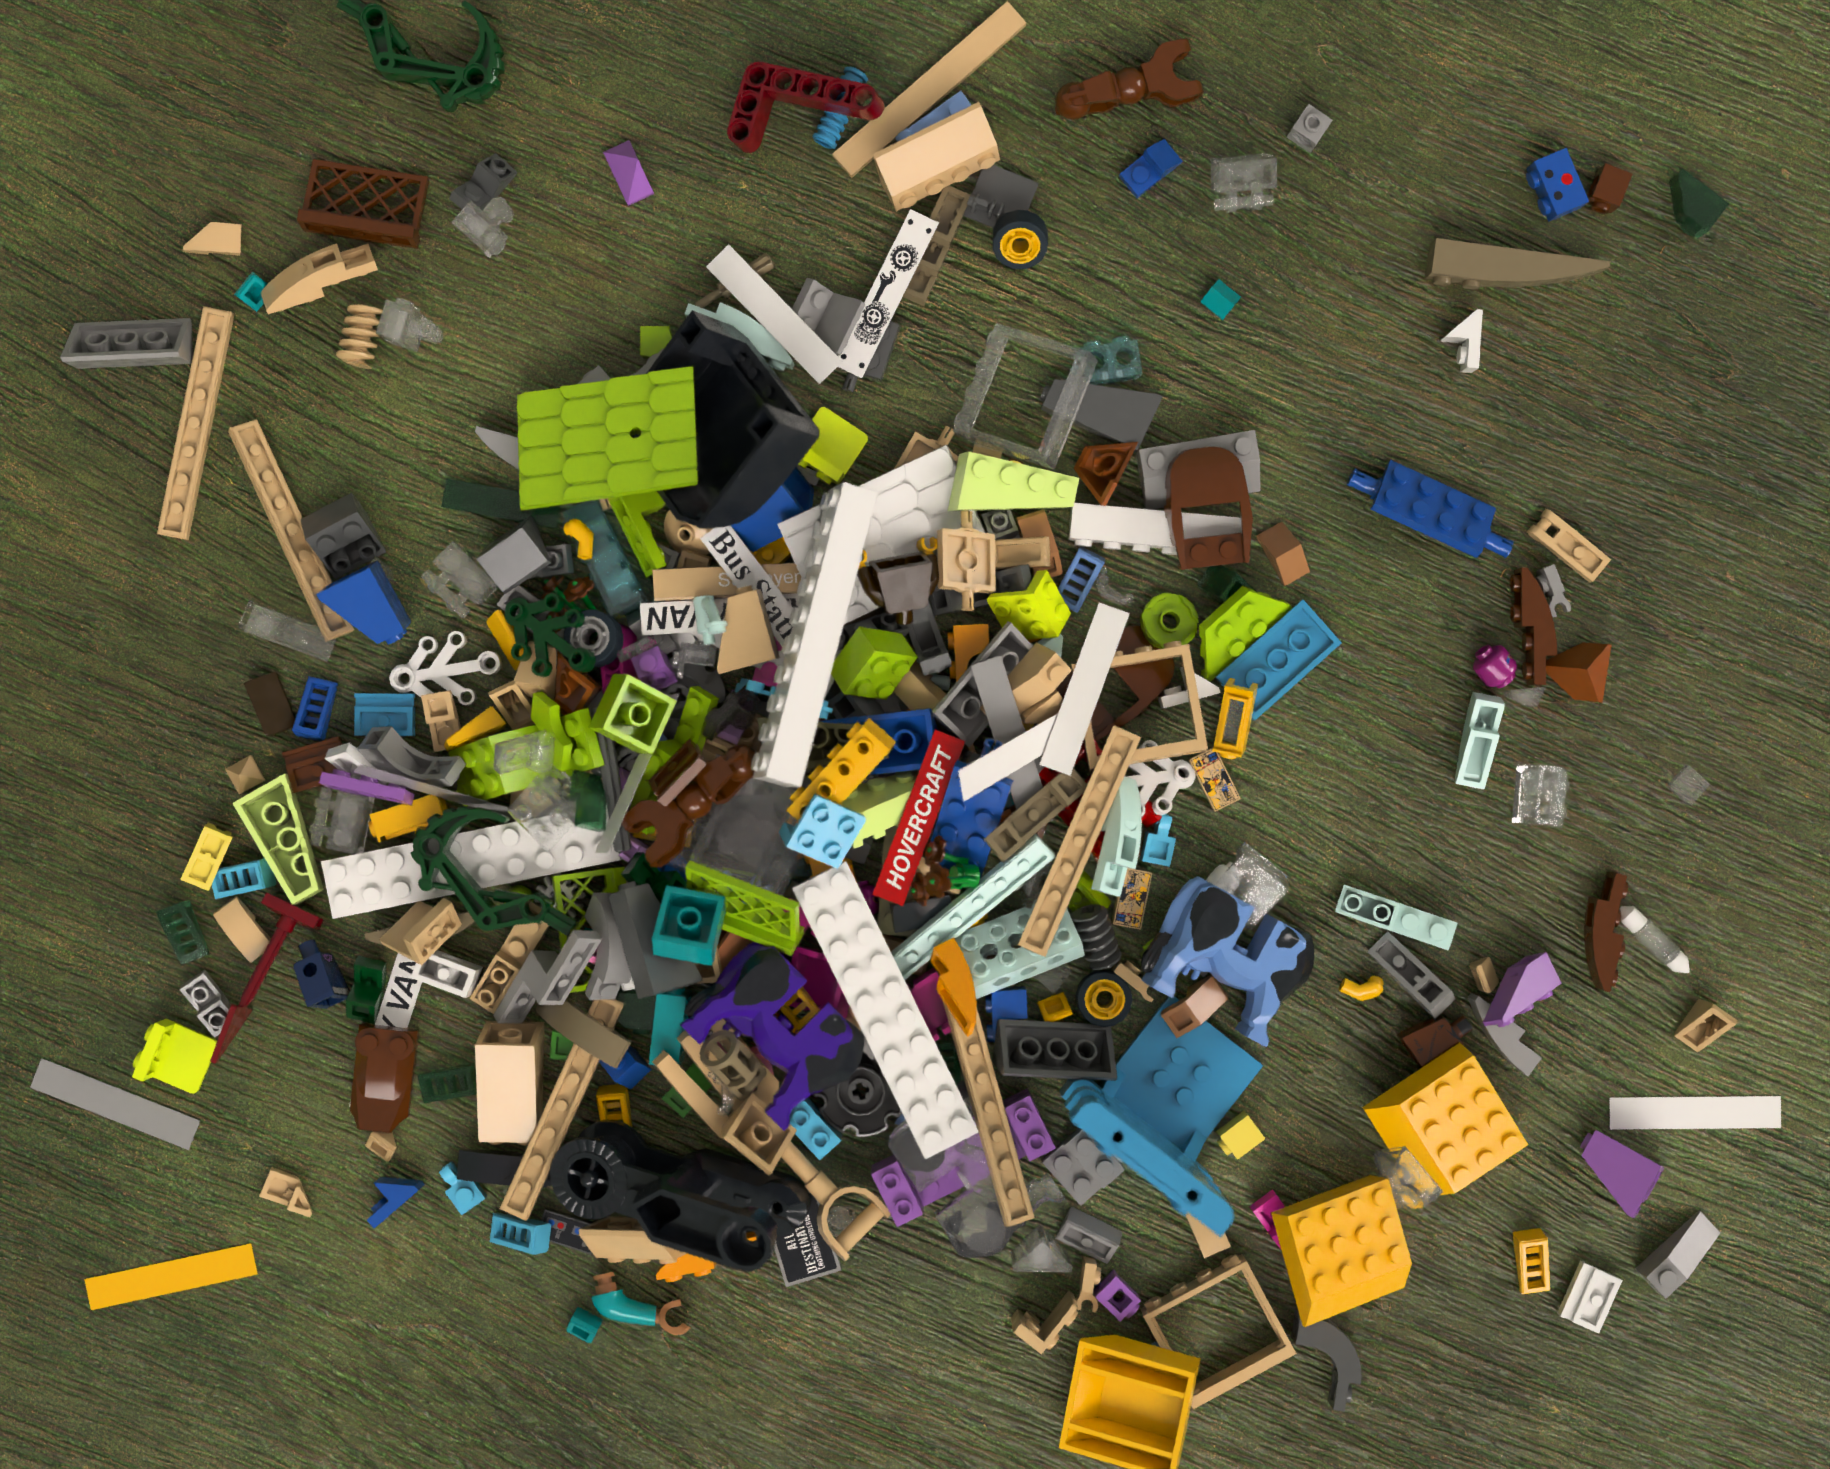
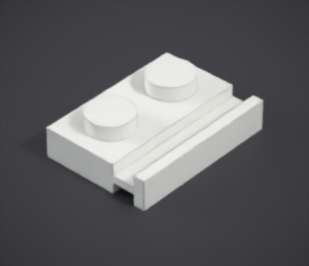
M1580 1260L1557 1314L1562 1318H1566L1599 1333L1622 1283V1279Z

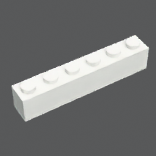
M1074 503V507H1071L1068 540L1075 541L1074 546L1092 547L1093 542L1104 543L1103 548L1121 550V545L1133 546L1132 551L1150 552V548L1162 549V554L1177 555L1176 548L1171 543L1165 511ZM1182 512L1184 539L1242 533L1241 518Z

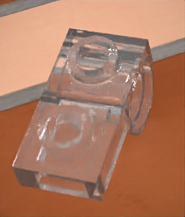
M542 730L495 743L493 770L500 775L525 767L535 772L551 770L554 759V737L547 730Z

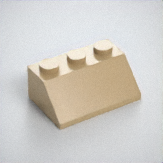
M607 1216L579 1229V1236L596 1258H607V1261L610 1263L622 1262L625 1259H633L634 1263H647L653 1259L659 1260L660 1264H672L677 1262V1258L687 1254L651 1242L637 1219L632 1217Z

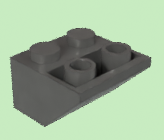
M352 492L300 519L305 540L335 579L386 553V549L367 512Z

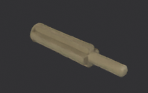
M767 253L748 264L759 276L775 268L772 259ZM719 282L716 284L718 288L695 302V306L704 308L721 296H724L726 299L732 293Z

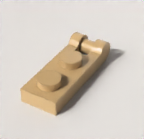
M1545 509L1540 515L1541 520L1536 525H1532L1527 531L1528 535L1544 545L1589 583L1593 582L1611 559L1554 512ZM1550 526L1557 530L1552 537L1546 533Z

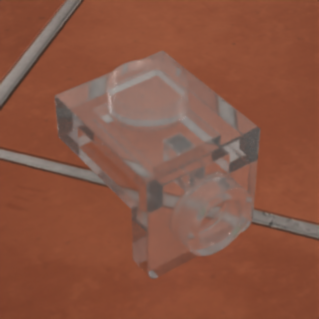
M695 641L693 644L681 642L680 652L674 651L672 669H677V678L683 679L685 663L714 667L717 647L704 645L703 641Z

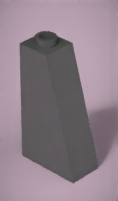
M1054 379L1052 386L1045 385L1039 400L1044 402L1041 408L1042 411L1114 444L1138 442L1133 452L1136 453L1163 396L1154 393Z
M633 881L618 886L619 891L608 897L638 999L684 988L702 981L701 974L694 962L653 955L652 937L661 905L650 885L643 884L637 886L636 882Z

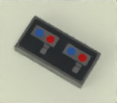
M546 1207L541 1221L551 1224L550 1242L592 1255L590 1249L579 1236V1229L594 1222Z

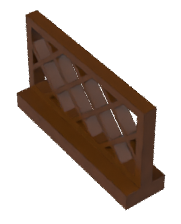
M313 159L303 208L298 210L297 221L304 232L418 249L420 242L418 233L429 178L428 176ZM319 169L330 170L336 176L323 186L317 180ZM352 174L361 175L364 182L352 190L343 181ZM382 178L389 179L393 186L379 195L372 184ZM341 183L348 193L333 202L327 191ZM409 183L420 184L419 192L409 199L401 190ZM369 187L376 197L362 206L355 196ZM398 191L405 202L390 210L384 200ZM322 194L330 202L322 210L311 209L313 200ZM352 198L359 209L350 215L342 214L338 207ZM381 203L388 213L379 219L371 218L367 211ZM410 207L414 213L412 224L400 223L395 216Z

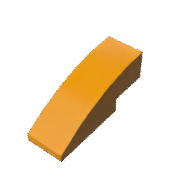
M953 937L933 948L930 961L940 975L936 991L968 1037L972 1035L976 1023L977 1005L975 988L964 954Z

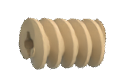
M349 305L347 311L353 316L345 317L344 322L350 327L342 329V334L349 339L339 340V345L346 350L337 351L336 356L347 364L364 369H372L371 366L365 363V360L375 358L374 355L368 352V348H377L378 345L372 342L370 338L380 337V333L374 330L373 326L383 325V322L377 319L376 315L385 314V311L369 305Z

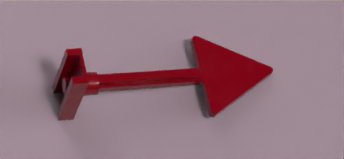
M266 892L261 903L281 915L275 925L277 929L247 983L239 1005L232 1004L230 1006L213 1051L211 1063L216 1064L251 1014L252 1009L247 1006L255 998L287 935L292 933L297 923L320 930L324 919Z

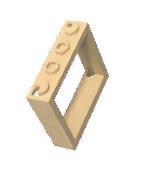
M1181 641L1165 643L1163 649L1152 650V646H1144L1134 649L1135 653L1123 655V651H1116L1110 668L1181 656L1196 738L1136 749L1130 764L1206 752L1208 746L1189 644L1182 645ZM1076 664L1071 665L1072 675ZM1090 721L1084 737V745L1089 771H1094L1100 755L1097 756Z
M1235 1254L1225 1258L1221 1262L1222 1265L1213 1270L1211 1268L1202 1270L1195 1276V1280L1187 1284L1185 1282L1176 1284L1170 1289L1169 1294L1161 1298L1160 1296L1152 1297L1141 1308L1142 1315L1159 1347L1172 1350L1155 1316L1229 1276L1242 1271L1279 1339L1195 1384L1191 1404L1193 1409L1297 1354L1243 1254L1239 1256Z

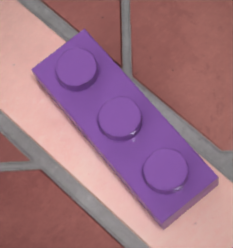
M333 769L332 774L321 773L319 783L328 788L412 806L415 794L406 790V787L388 783V786L378 784V779L361 775L360 780L350 778L351 773Z

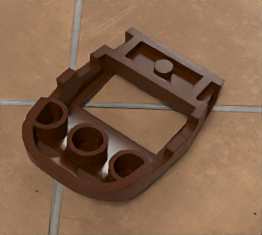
M1222 447L1195 448L1179 453L1170 462L1166 472L1165 489L1167 491L1166 505H1164L1171 543L1176 548L1179 560L1177 568L1184 570L1249 562L1253 515L1241 462L1231 451ZM1239 502L1242 533L1184 539L1181 508Z
M1127 625L1123 630L1116 651H1123V655L1134 654V649L1139 647L1152 646V650L1159 648L1154 647L1145 638L1141 625ZM1173 658L1113 668L1139 700L1116 720L1113 719L1098 700L1091 718L1093 737L1096 742L1110 734L1113 725L1120 728L1144 713L1158 696L1163 693V690L1169 686L1174 676L1175 666ZM1072 671L1056 688L1063 699L1072 677Z

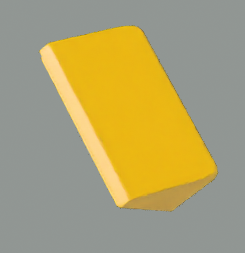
M496 610L486 623L514 670H517L520 661L514 659L511 655V649L516 644L514 626L506 621L505 611ZM524 648L520 649L519 656L523 655Z

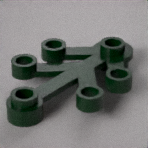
M554 593L547 594L544 600L529 603L528 600L518 597L512 599L507 604L505 619L510 625L514 626L516 642L511 649V655L514 659L522 662L530 659L532 649L527 643V626L533 631L536 660L532 663L531 668L535 675L548 677L552 672L547 642L568 658L569 665L573 670L587 673L595 666L596 658L594 653L585 648H575L554 632L555 630L568 627H581L585 621L584 614L579 610L569 609L564 616L543 621L534 617V615L542 612L552 611L556 613L562 610L564 600L561 596ZM556 598L555 606L551 607L552 600ZM519 608V609H520V612H519V614L516 616V611H517V609ZM577 614V620L572 623V617ZM524 648L523 655L519 656L520 649ZM581 655V662L577 664L578 657ZM544 663V670L540 673V665Z

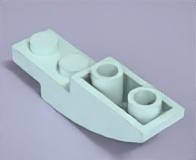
M721 302L716 313L688 303L685 311L686 318L693 310L730 324L748 337L762 357L769 361L768 364L771 368L779 371H784L785 368L793 369L794 362L786 349L761 324L748 315Z
M1124 776L1101 828L1105 835L1091 888L1121 897L1127 868L1136 869L1141 841L1142 815L1140 794L1137 781Z
M1345 884L1335 909L1336 913L1448 951L1458 924L1457 922Z

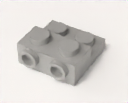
M1078 1127L1041 1161L1078 1204L1082 1206L1099 1189H1104L1125 1168L1122 1160L1114 1154L1111 1158L1107 1157L1096 1147L1097 1144L1093 1141L1094 1139Z

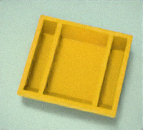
M1458 1043L1362 1107L1419 1197L1455 1194L1528 1145L1475 1056L1461 1043Z
M1369 1175L1271 1212L1302 1326L1307 1327L1405 1288L1412 1262L1388 1178Z
M1115 1334L1080 1338L1059 1448L1128 1469H1178L1201 1358Z

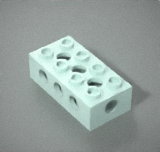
M1036 903L968 929L958 936L955 940L969 966L976 999L1085 956L1083 944L1068 909H1066L1046 957L1024 947L1013 948V946L1019 943ZM989 955H996L993 959H985Z

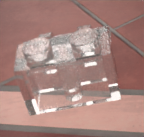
M1266 153L1211 159V188L1218 193H1226L1225 198L1214 199L1215 211L1226 210V213H1231L1242 208L1261 210L1263 206H1273V194L1263 195V189L1277 188V158ZM1251 190L1250 196L1237 197V192Z
M502 197L492 198L483 210L470 201L451 223L467 240L490 259L493 254L498 255L506 246L505 241L508 236L499 225L502 222H511L514 212Z
M397 298L396 302L386 299L376 334L389 344L418 352L421 340L436 344L443 339V331L434 322L420 313L421 309L415 307L413 302L402 298Z
M454 541L432 561L442 571L440 575L436 577L428 569L421 576L428 584L427 588L433 594L437 593L447 603L446 607L451 612L455 611L462 619L471 611L464 604L468 598L473 603L482 605L498 588L480 563L464 547ZM449 580L461 590L458 594L455 595L445 585Z
M1541 764L1517 765L1512 823L1563 828V819L1567 817L1565 795L1566 791H1569L1570 783L1567 781L1568 770Z
M321 787L319 798L316 797L314 804L317 807L314 823L310 824L309 832L312 833L310 844L321 846L323 835L328 836L326 849L350 854L363 853L369 828V814L372 813L374 798L337 791L336 800H331L333 789ZM330 809L333 810L331 825L326 826L328 810Z

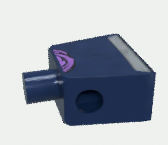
M314 939L300 944L298 948L303 959L294 963L293 967L307 1007L327 1009L346 1000L350 990L334 956L329 953L320 952Z

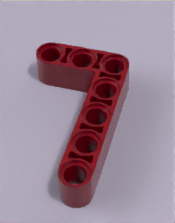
M753 62L747 66L727 128V135L741 151L745 153L756 151L762 142L774 100L866 120H874L881 116L884 111V102L874 88L865 83L764 62ZM762 76H765L764 80L761 83L757 84L758 80ZM792 81L788 88L783 89L787 82ZM818 87V90L810 95L811 90ZM845 92L844 97L836 101L837 96ZM872 98V101L869 105L863 106V103L867 99ZM757 103L755 109L749 112L750 107ZM748 131V135L741 140V136Z

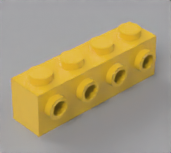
M870 718L863 725L857 722L846 734L849 738L848 742L844 746L838 743L827 755L830 762L825 767L819 764L808 776L812 782L806 788L801 785L790 796L789 799L793 803L787 811L799 821L815 794L841 805L888 754L896 741Z

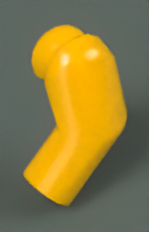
M570 519L564 524L563 529L566 535L570 534L571 537L578 541L577 557L583 560L592 559L594 540L592 530L582 520Z
M1371 976L1368 982L1361 985L1344 978L1339 986V991L1359 1001H1365L1380 996L1384 990V982L1379 976Z

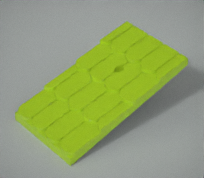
M693 366L611 378L606 381L560 386V388L524 392L517 395L521 511L698 485ZM635 434L640 435L638 438H632Z

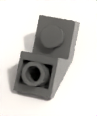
M495 153L479 162L471 180L454 189L449 199L467 215L473 217L493 203L514 179L517 171Z

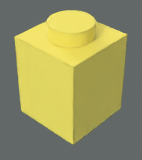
M1242 1111L1216 1131L1221 1137L1217 1141L1219 1146L1227 1156L1233 1153L1237 1160L1265 1140V1137L1245 1111Z

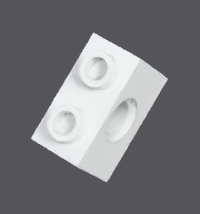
M437 950L423 965L415 964L411 978L467 998L474 992L483 967Z

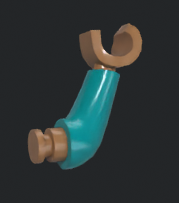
M614 1272L593 1276V1280H597L598 1286H595L596 1296H591L594 1307L604 1317L630 1324L647 1326L660 1324L666 1332L673 1335H682L691 1328L685 1323L679 1326H671L666 1321V1313L669 1309L682 1306L680 1299L670 1301L661 1309H657L656 1305L628 1298L624 1294L623 1289L617 1290L616 1282H612V1276H615Z

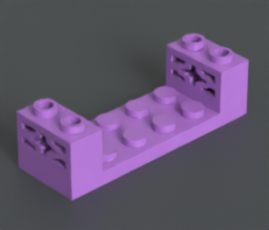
M1028 1088L1002 1100L1018 1159L1027 1156L1030 1162L1056 1149L1054 1141ZM972 1115L971 1117L977 1127L974 1115ZM979 1132L945 1149L942 1162L932 1170L910 1169L900 1161L896 1153L873 1164L871 1168V1176L897 1227L923 1215L924 1206L990 1174Z

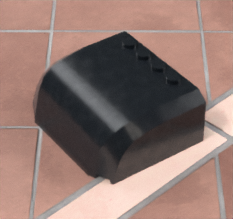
M692 310L648 372L693 366L698 485L659 490L657 492L677 520L702 529L721 528L740 523L755 514L785 482L817 441L820 430L748 337L730 324ZM635 434L632 438H638L640 435Z

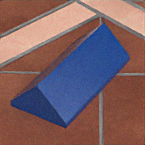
M932 709L818 721L856 724L859 722L863 725L870 718L880 728L885 729V732L896 743L888 752L889 759L881 760L868 775L920 770L935 730H938Z

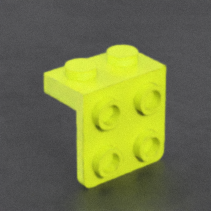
M821 407L812 419L820 430L819 438L798 465L803 469H806L807 466L817 471L815 476L828 485L831 482L839 485L867 444L868 436L828 408Z
M1047 570L1037 571L1026 591L992 593L987 598V602L1001 627L1003 628L1009 621L1027 640L1059 637L1071 615L1067 604Z
M167 1018L151 1024L144 1036V1040L147 1041L145 1047L134 1059L133 1067L135 1070L132 1077L142 1082L153 1077L189 1093L198 1092L210 1066V1060L217 1040Z

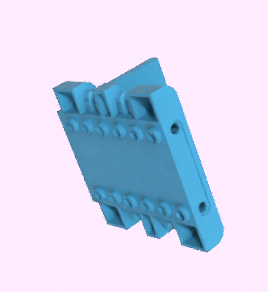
M1167 996L1116 1061V1081L1102 1080L1098 1085L1093 1080L1068 1079L1059 1092L1061 1097L1066 1100L1064 1103L1065 1107L1070 1110L1068 1113L1070 1120L1094 1139L1093 1141L1097 1144L1096 1147L1109 1158L1113 1154L1167 1195L1166 1198L1171 1202L1170 1205L1180 1214L1185 1216L1187 1213H1190L1221 1238L1233 1221V1210L1218 1186L1213 1182L1208 1171L1196 1159L1207 1137L1263 1065L1207 1021L1176 1038L1162 1018L1161 1011L1178 1002L1179 999L1175 996L1173 998Z

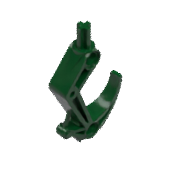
M338 0L339 2L336 5L338 9L359 20V26L365 32L375 67L385 79L431 85L439 95L440 104L446 112H454L459 104L466 102L485 104L484 100L490 98L495 91L500 90L502 83L498 80V76L505 73V62L501 60L504 52L499 44L500 40L495 30L491 28L488 20L467 1L464 0L461 5L465 11L475 18L479 27L480 37L474 56L464 68L416 58L410 51L411 46L394 26L391 17L381 5L376 3H368L366 5L359 0ZM378 16L383 17L379 25L372 26L374 18ZM398 50H399L402 54H406L407 56H405V55H400V54L398 53ZM475 76H484V79L480 84H471V81ZM439 86L452 88L447 94H444Z
M461 806L457 810L454 808L445 809L443 815L436 813L427 819V827L419 826L416 829L413 851L410 853L414 861L421 867L422 878L418 882L419 888L423 891H430L434 888L454 891L481 930L491 931L530 923L541 925L543 922L566 936H569L570 932L574 929L577 921L554 908V902L543 893L527 895L495 889L494 892L483 890L450 852L455 837L468 823L480 818H488L505 824L508 823L509 817L485 808ZM432 838L436 839L440 844L437 854H433L428 848V843ZM439 871L444 876L448 884L439 883L436 881V876ZM532 899L538 900L542 905L539 915L533 914L529 909V903ZM493 901L504 902V904L496 905Z

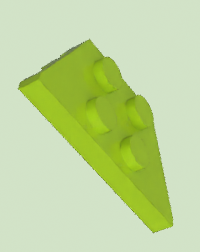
M1242 586L1199 625V636L1202 639L1200 656L1204 658L1205 669L1201 670V675L1211 682L1293 607L1283 599L1278 600L1272 598L1269 594L1257 593L1251 588Z

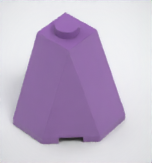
M1595 1130L1593 1134L1588 1132L1580 1148L1584 1149L1582 1157L1625 1213L1631 1218H1635L1641 1209V1203L1647 1200L1665 1167L1598 1130Z

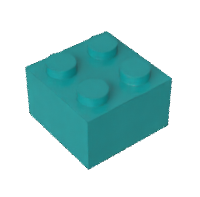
M666 885L652 937L653 955L713 966L726 914L725 896Z

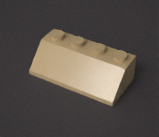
M979 102L873 154L881 185L895 211L909 208L918 200L928 195H935L943 188L955 182L964 181L969 175L981 169H988L1000 160L996 140Z

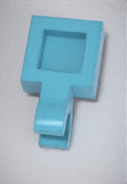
M1168 814L1163 815L1159 821L1154 823V833L1145 832L1139 860L1170 867L1176 842L1175 837L1168 836L1172 816Z
M452 1161L439 1171L443 1180L451 1185L446 1189L445 1193L461 1215L486 1199L487 1195L478 1182L457 1179V1167Z

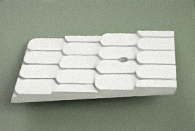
M947 444L858 486L878 493L864 544V550L867 553L866 566H869V561L919 552L916 545L918 539L922 537L925 540V546L930 548V538L935 537L937 539L938 530L942 528L955 530L961 528V511H948L957 466ZM820 504L777 524L797 569L804 579L808 567H805V559L810 549L813 550L815 539L812 538L813 529L816 522L821 520L823 510L820 509ZM973 511V528L986 533L977 511ZM857 574L844 624L880 607L876 606L864 593Z

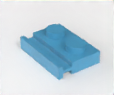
M354 693V698H356V705L354 706V736H367L372 727L390 726L400 736H415V694Z

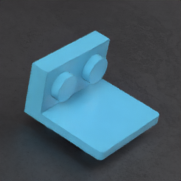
M815 794L798 823L793 826L784 822L779 833L787 848L838 869L866 822V818L858 812Z

